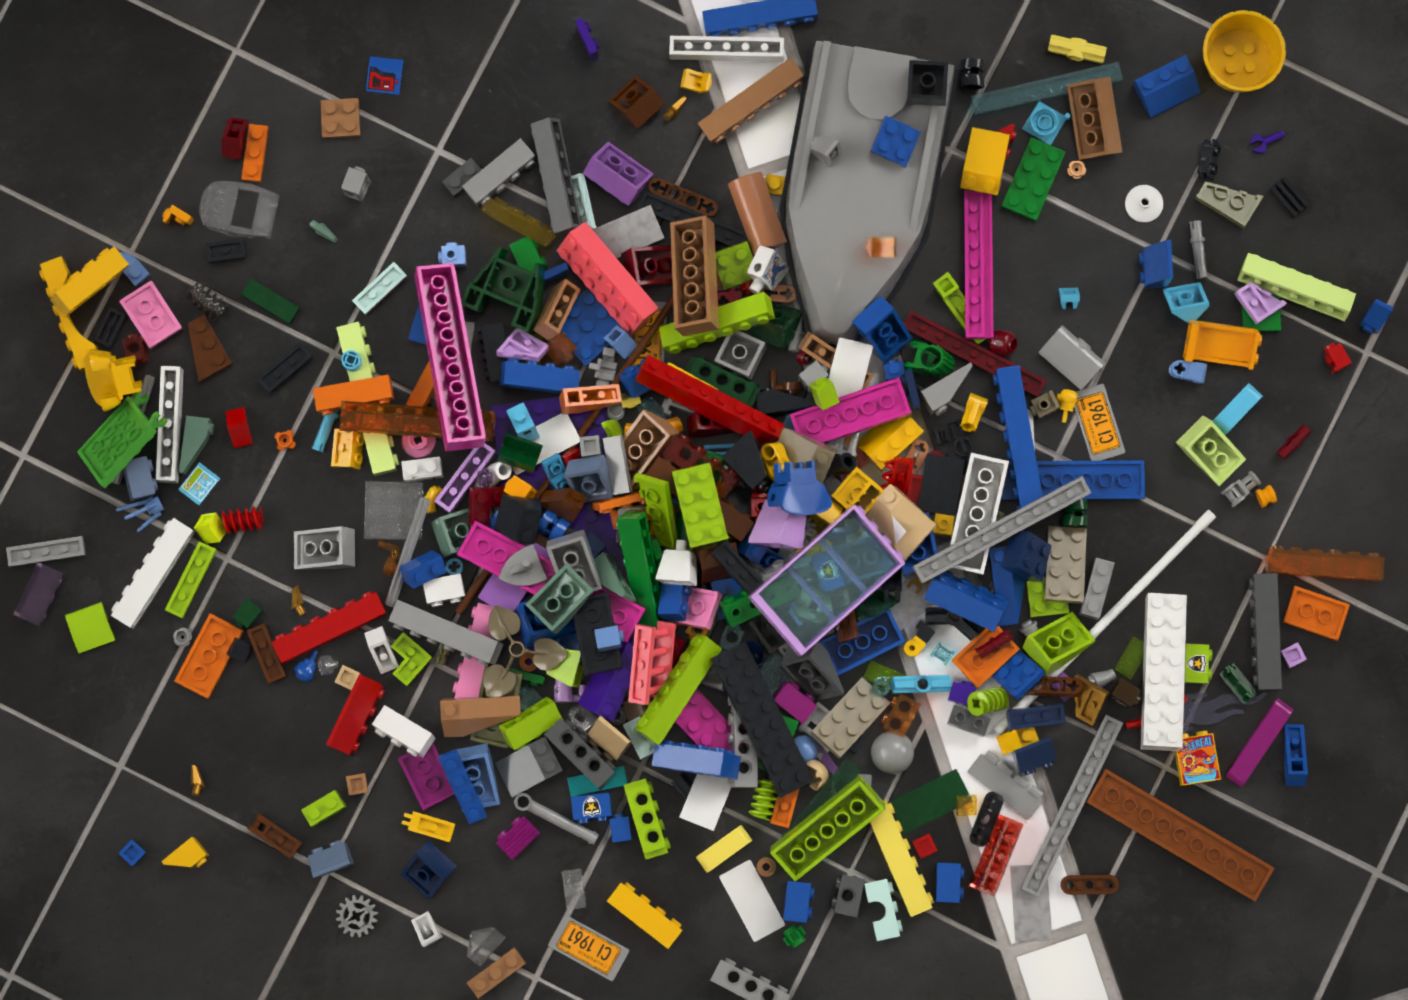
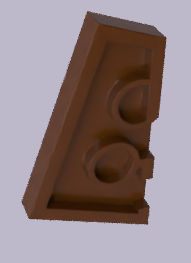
M205 314L188 323L198 382L201 383L233 363Z

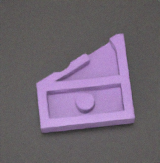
M1252 282L1234 293L1256 325L1287 304L1284 300H1278L1271 296L1272 293L1260 289L1258 285Z
M516 328L499 347L496 355L498 357L539 362L549 350V345Z

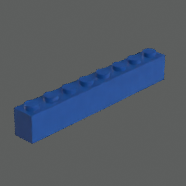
M1016 365L996 369V374H993L994 386L998 385L999 393H996L997 404H1001L1002 412H999L1001 423L1005 424L1003 438L1004 442H1008L1009 449L1006 450L1007 460L1012 463V468H1009L1011 480H1015L1016 487H1013V494L1015 499L1018 498L1019 506H1016V510L1043 495L1020 366Z

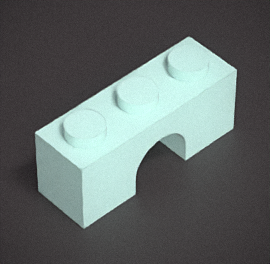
M883 879L865 883L864 887L868 903L880 902L884 905L886 911L885 916L881 920L872 922L876 941L900 936L899 932L903 930L901 921L896 920L895 916L898 908L896 901H892L891 894L894 893L892 882Z

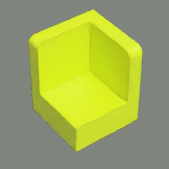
M216 512L202 514L194 526V529L206 544L220 542L226 533L223 521Z

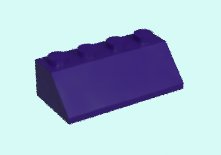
M621 642L622 648H620L623 669L590 675L578 702L579 705L612 722L630 686L634 645L631 642Z

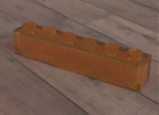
M1271 546V549L1266 550L1265 573L1380 582L1384 579L1385 557H1379V553H1368L1365 556L1360 555V552L1356 551L1341 554L1340 550H1329V553H1323L1321 549H1310L1309 552L1302 551L1300 547H1291L1290 550H1283L1282 546Z

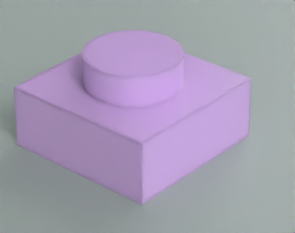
M1298 642L1281 651V655L1288 668L1307 660Z

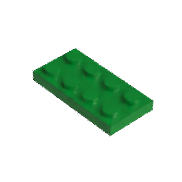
M1031 137L1001 207L1036 222L1066 151Z

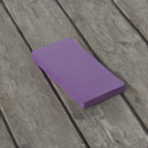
M518 542L525 547L532 545L529 543ZM537 543L533 544L537 553L549 558L548 551ZM493 574L478 598L491 607L498 605L515 612L518 603L522 602L528 592L498 579L499 577Z

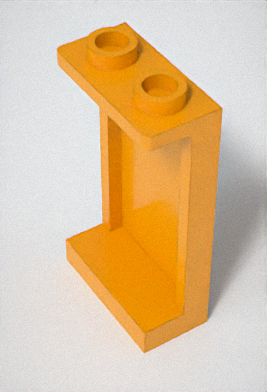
M1189 320L1183 358L1189 362L1200 360L1243 366L1253 370L1254 365L1258 363L1259 355L1256 353L1257 347L1261 346L1262 335H1260L1258 329Z

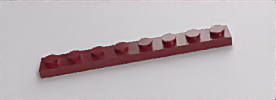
M912 310L904 322L908 332L935 346L938 345L945 351L968 363L971 362L972 365L991 375L996 374L995 371L998 368L1016 366V364ZM1020 367L1024 392L1037 398L1047 380Z

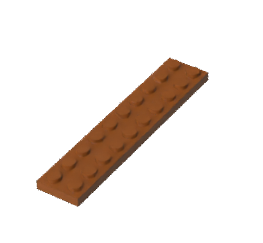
M1107 769L1102 773L1086 801L1089 805L1256 902L1275 869Z

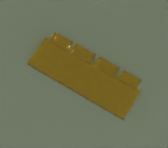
M498 197L494 200L490 199L481 208V211L546 248L556 237L550 226L543 224L542 227L539 226L541 221L528 214L526 217H523V211L512 205L507 208L508 203Z

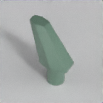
M315 220L311 221L310 227L315 229L316 234L332 242L338 240L324 223H318Z

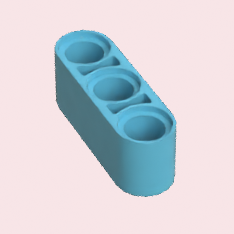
M1248 383L1213 420L1214 424L1226 435L1263 395Z

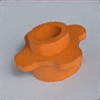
M291 430L275 434L279 451L295 447L296 443L293 441L294 434Z

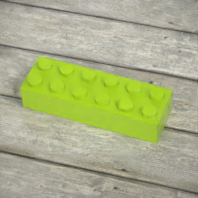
M859 775L775 842L770 848V853L796 882L885 810V803L865 779Z

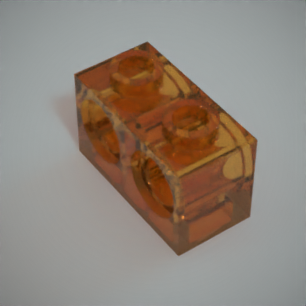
M901 693L898 697L894 696L890 704L893 707L890 714L885 713L881 721L884 724L882 729L904 738L921 704ZM900 702H907L910 706L909 711H900ZM892 719L900 721L901 726L899 729L891 728L890 721Z

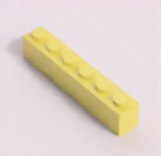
M884 800L885 810L869 823L910 917H913L931 909V904L934 901L930 892L926 893L923 887L926 885L923 875H918L916 868L919 866L915 857H910L908 850L911 848L907 839H903L900 834L903 831L899 820L895 821L893 818L894 808L891 802L887 804V801Z

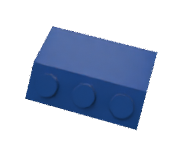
M1186 55L1136 79L1133 83V87L1150 118L1201 93L1195 71Z

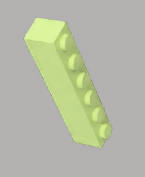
M1251 253L1247 254L1237 281L1245 284L1252 282L1262 290L1345 321L1348 317L1356 293L1350 292L1348 289L1337 287L1329 282L1321 281L1311 275L1300 273L1293 268H1287Z

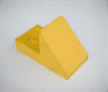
M1034 727L1015 729L996 737L1003 755L1039 741Z

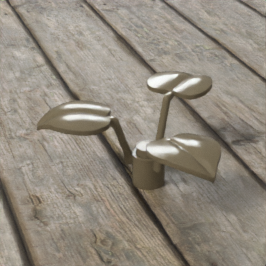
M495 605L490 613L489 631L492 637L498 641L508 637L511 642L509 646L511 657L506 668L495 664L488 667L484 673L483 682L486 696L491 698L503 696L514 688L516 675L508 671L514 658H521L524 653L534 654L533 662L535 666L544 671L556 668L567 658L565 649L558 642L549 638L538 639L534 643L535 651L525 649L521 642L514 641L511 635L519 631L520 619L512 610Z

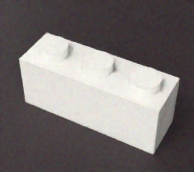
M385 705L372 723L376 729V734L383 738L385 736L391 738L390 742L397 747H401V745L406 747V751L414 757L419 755L423 758L436 739L432 733Z

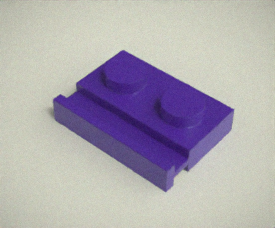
M582 17L575 20L576 28L591 60L598 58L597 49L600 47L595 38L592 39L589 34L592 30L588 21L584 22Z

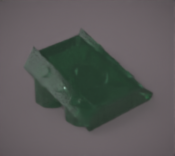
M863 583L866 588L869 587V585ZM859 589L852 593V601L862 593ZM876 589L854 609L855 617L866 615L867 618L878 617L900 601H896L895 596L889 594L888 601H884V592Z

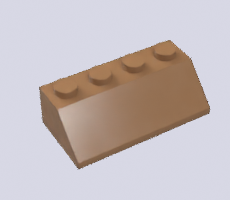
M1111 77L1068 84L1067 90L1079 160L1122 153Z
M645 409L623 436L633 492L640 488L639 483H635L633 476L637 473L646 475L658 456L662 458L680 434L667 420Z

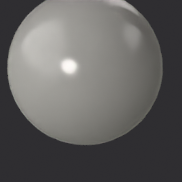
M887 731L880 734L874 740L871 747V758L874 765L880 771L887 774H898L905 771L911 765L914 758V747L905 734L898 731Z

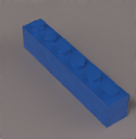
M765 0L702 11L706 36L721 37L724 34L735 36L742 31L753 33L759 31L760 28L771 30L777 28L778 25L784 24L788 27L802 21L803 23H812L815 21L814 19H818L816 0Z

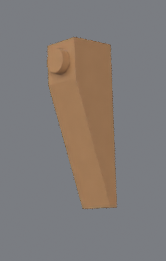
M520 695L493 698H443L440 700V710L444 737H464L520 716Z

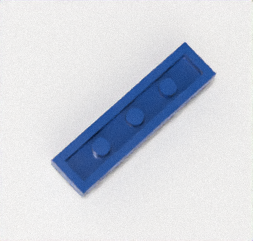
M457 749L439 755L440 764L468 823L471 824L487 818V813Z

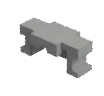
M604 347L603 360L598 358L597 364H589V369L596 370L595 379H599L596 382V386L610 385V382H613L615 379L618 363L614 362L616 357L615 349Z

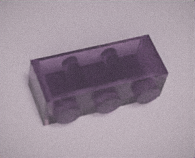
M37 562L13 615L39 626L46 618L48 605H51L54 601V592L63 581V573Z

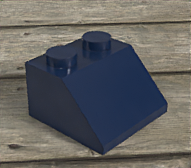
M1051 737L1011 752L1019 774L1024 773L1025 776L1036 772V767L1042 766L1045 769L1054 765L1053 761L1057 760Z
M427 841L415 853L401 872V875L430 899L450 877L457 865L430 841Z

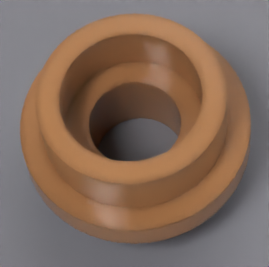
M764 857L758 861L757 871L761 876L769 877L774 874L776 864L771 858ZM768 863L770 869L768 871L763 870V864Z

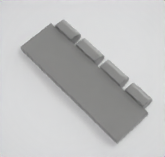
M990 750L985 755L980 754L967 772L989 790L1000 794L1007 804L1029 819L1042 803L1040 798L1044 792L1034 784L1027 790L1026 787L1030 781L1019 773L1012 778L1011 775L1015 770L1004 761L999 766H996L995 764L999 757Z

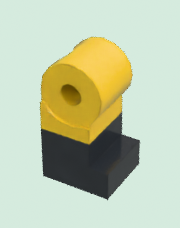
M921 620L916 625V628L919 630L917 634L904 645V653L909 657L917 656L935 634V631Z

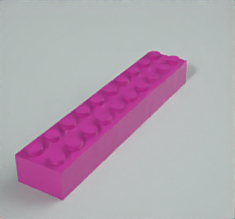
M454 263L417 266L414 278L445 452L484 447L486 436Z

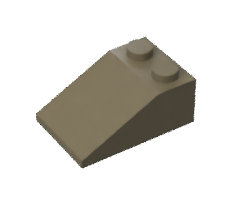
M784 427L778 442L784 445L789 461L793 462V469L796 468L795 463L803 462V468H806L807 461H815L816 480L823 484L838 449Z

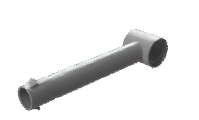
M526 793L517 795L514 800L517 809L521 811L527 810L582 838L588 844L594 845L599 836L596 831L593 832L533 801ZM521 796H525L529 800V804L525 808L518 805V799Z

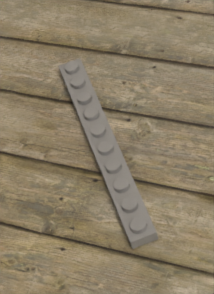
M1080 476L912 567L920 582L924 583L1091 494V491L1083 476Z
M1108 715L1104 716L1022 884V890L1039 897L1123 725L1122 722Z

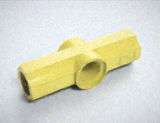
M1051 35L1047 52L1065 55L1067 58L1075 61L1087 60L1103 64L1107 47L1087 43L1086 40L1081 38L1069 39Z

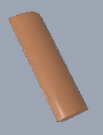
M762 172L748 174L728 183L753 254H756L760 245L776 249L785 244L787 240Z

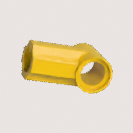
M970 393L965 406L966 411L960 424L963 430L968 432L976 431L980 417L986 408L987 398Z

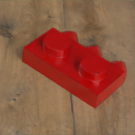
M894 456V459L884 463L891 471L881 475L888 483H884L880 487L885 490L889 484H892L906 495L914 460L913 458Z

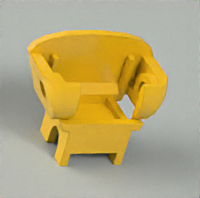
M89 349L86 352L84 368L87 383L95 402L102 406L104 412L118 406L121 400L124 399L123 395L142 391V381H134L131 367L135 366V355L116 359V356H112L111 352Z

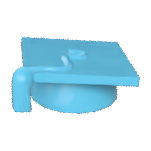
M1039 101L1022 130L1051 145L1066 120L1071 119V115L1067 112L1064 116Z

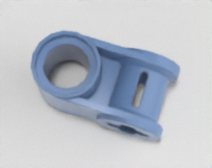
M1177 360L1169 366V374L1173 378L1204 384L1207 364ZM1180 365V368L1183 369V371L1179 372V374H1177V370L1174 369V367Z

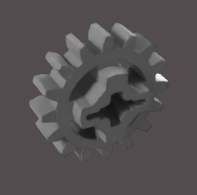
M356 895L352 896V900L345 898L346 904H339L342 910H336L340 914L336 921H341L338 927L345 928L344 934L350 931L351 937H354L355 933H357L358 937H362V932L368 935L369 928L375 929L372 923L378 922L374 918V915H377L378 912L373 911L376 905H370L371 899L369 898L364 901V896L362 895L359 897V900H357ZM354 903H361L366 907L360 909ZM348 908L349 914L348 917L345 919V911ZM355 911L357 913L364 912L360 916V921L351 920L355 916ZM370 913V919L367 924L365 922L366 915ZM357 924L360 929H353L349 925Z

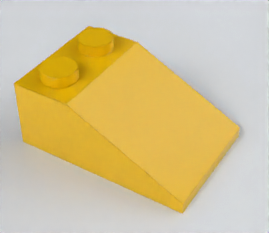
M972 127L960 188L998 195L1010 134Z

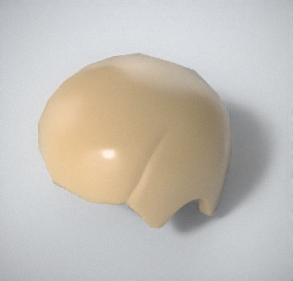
M809 760L806 762V765L814 781L808 785L813 790L819 791L828 782L829 773L821 762Z

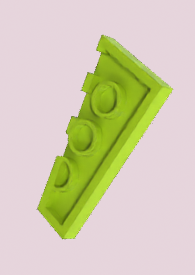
M637 473L633 478L635 483L640 485L639 493L641 498H644L647 507L645 509L653 520L651 525L656 538L661 546L675 550L678 536L669 482Z

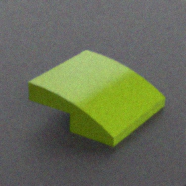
M102 602L65 615L78 653L115 641V636L108 622L109 619Z

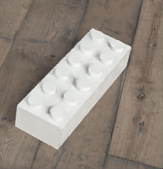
M975 453L970 454L950 545L996 521L1009 461ZM989 548L952 568L984 575Z

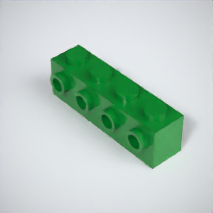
M790 573L774 580L759 593L772 609L801 595L796 580ZM743 589L740 590V593L728 595L723 598V601L719 602L724 617L731 628L762 614Z

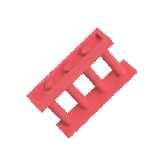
M657 621V630L656 627L635 625L628 702L648 705L649 698H655L659 688L667 680L672 670L675 623Z

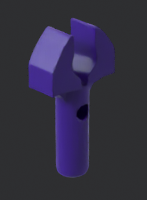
M1279 131L1264 138L1258 133L1252 137L1249 145L1255 142L1262 143L1260 147L1252 150L1254 153L1262 154L1267 151V144L1284 138L1285 134L1283 131Z

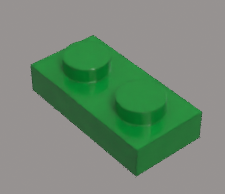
M512 667L509 669L523 673L522 679L528 680L529 685L539 687L540 684H545L546 676Z

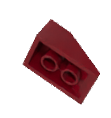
M671 245L635 247L621 253L624 268L642 289L673 284Z

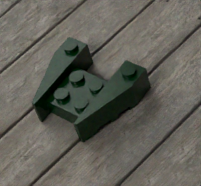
M499 247L487 265L469 283L461 304L484 313L490 296L518 308L511 326L534 334L535 331L533 329L542 312L545 265L536 262L533 271L527 270L505 261L509 250Z

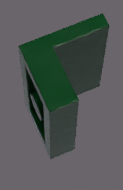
M506 433L497 461L534 473L543 445Z

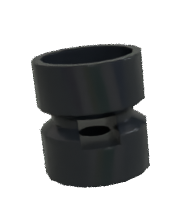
M977 58L960 60V72L963 73L960 76L961 89L979 90L984 88V76L982 75L985 66L984 60Z

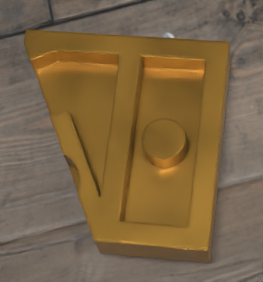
M1077 674L1074 678H1078L1082 682L1084 692L1081 696L1075 697L1076 717L1093 726L1099 717L1109 692Z

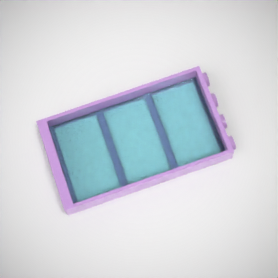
M854 504L846 509L748 596L751 602L798 656H802L905 564L902 560L904 556L897 549L894 550L890 546L891 541L888 537L882 536L877 531L879 527L874 521H869L865 517L866 512L859 505L856 506Z

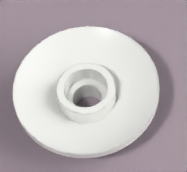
M1139 185L1128 193L1125 200V208L1132 219L1147 223L1155 220L1160 215L1163 209V199L1159 191L1154 187ZM1146 199L1148 205H1143L1141 201Z

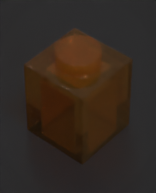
M561 331L548 341L549 350L546 354L558 366L563 362L568 363L574 357L573 353L577 347Z

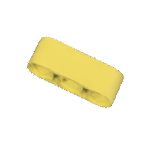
M740 825L698 855L696 859L706 873H708L753 840L743 826Z

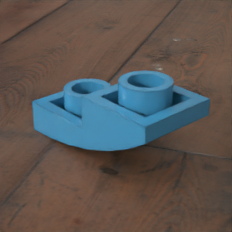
M558 453L541 462L553 489L570 488L564 476L566 468Z

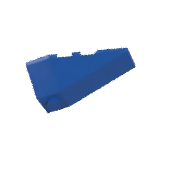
M1007 546L989 548L988 552L994 594L1003 595L1006 597V600L1010 601L999 627L1018 624L1026 582L1002 568Z

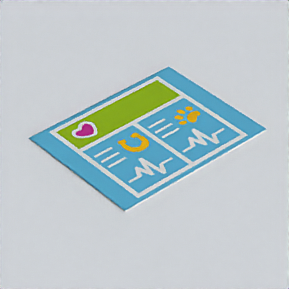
M199 462L178 490L200 505L220 478Z

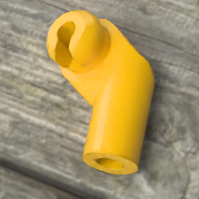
M440 486L430 487L425 495V498L430 500L427 514L437 512L434 500L443 490Z

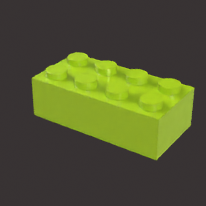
M710 463L673 471L672 474L690 548L728 539Z

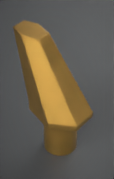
M683 96L667 108L663 118L668 121L671 118L677 117L687 98Z
M297 585L292 589L291 610L295 609L298 615L302 616L306 611L302 606L304 601Z
M191 765L190 785L193 786L192 795L199 796L200 790L205 788L198 767Z

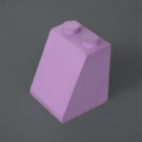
M765 499L748 543L770 548L803 549L806 515L786 513L782 510L781 506L769 507L767 499Z

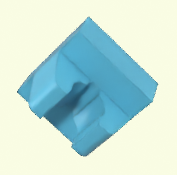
M1059 288L1062 308L1066 309L1067 302H1072L1073 309L1077 308L1078 302H1080L1078 288Z

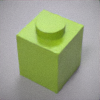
M827 377L818 378L809 384L815 404L821 410L840 403L834 384Z

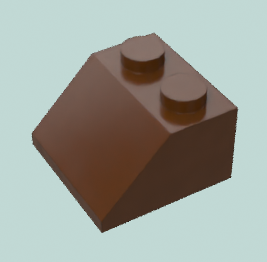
M638 76L633 77L609 100L612 106L637 129L645 124L665 104L655 89Z
M731 538L726 539L725 541L738 553L736 542ZM724 540L693 547L697 557V568L701 584L731 577L710 554Z

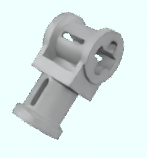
M1249 471L1245 478L1232 483L1221 494L1225 495L1232 503L1231 506L1234 507L1246 498L1252 488L1256 485H1261V482L1255 473Z

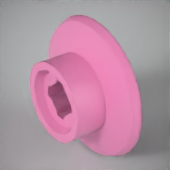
M412 425L406 429L402 436V447L411 457H426L435 448V435L425 425ZM421 437L422 443L416 444L414 439Z

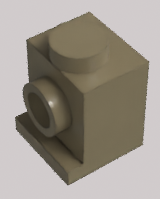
M1052 390L1031 400V406H1029L1033 417L1037 416L1038 420L1060 409V405ZM1046 402L1047 407L1042 408L1040 403Z

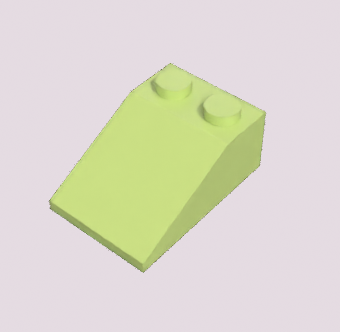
M1202 416L1176 442L1185 454L1218 486L1246 460L1214 422L1205 416Z

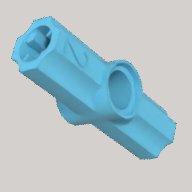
M950 675L893 676L891 681L892 693L951 692L952 687ZM919 679L925 682L924 689L918 687Z

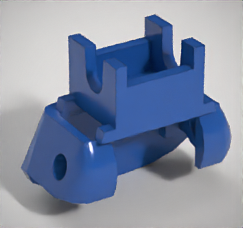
M807 461L806 468H803V462L795 463V469H793V462H785L784 470H781V463L774 464L775 483H772L767 496L769 507L781 506L783 511L793 515L819 514L831 508L833 502L825 485L820 484V481L816 480L815 461Z

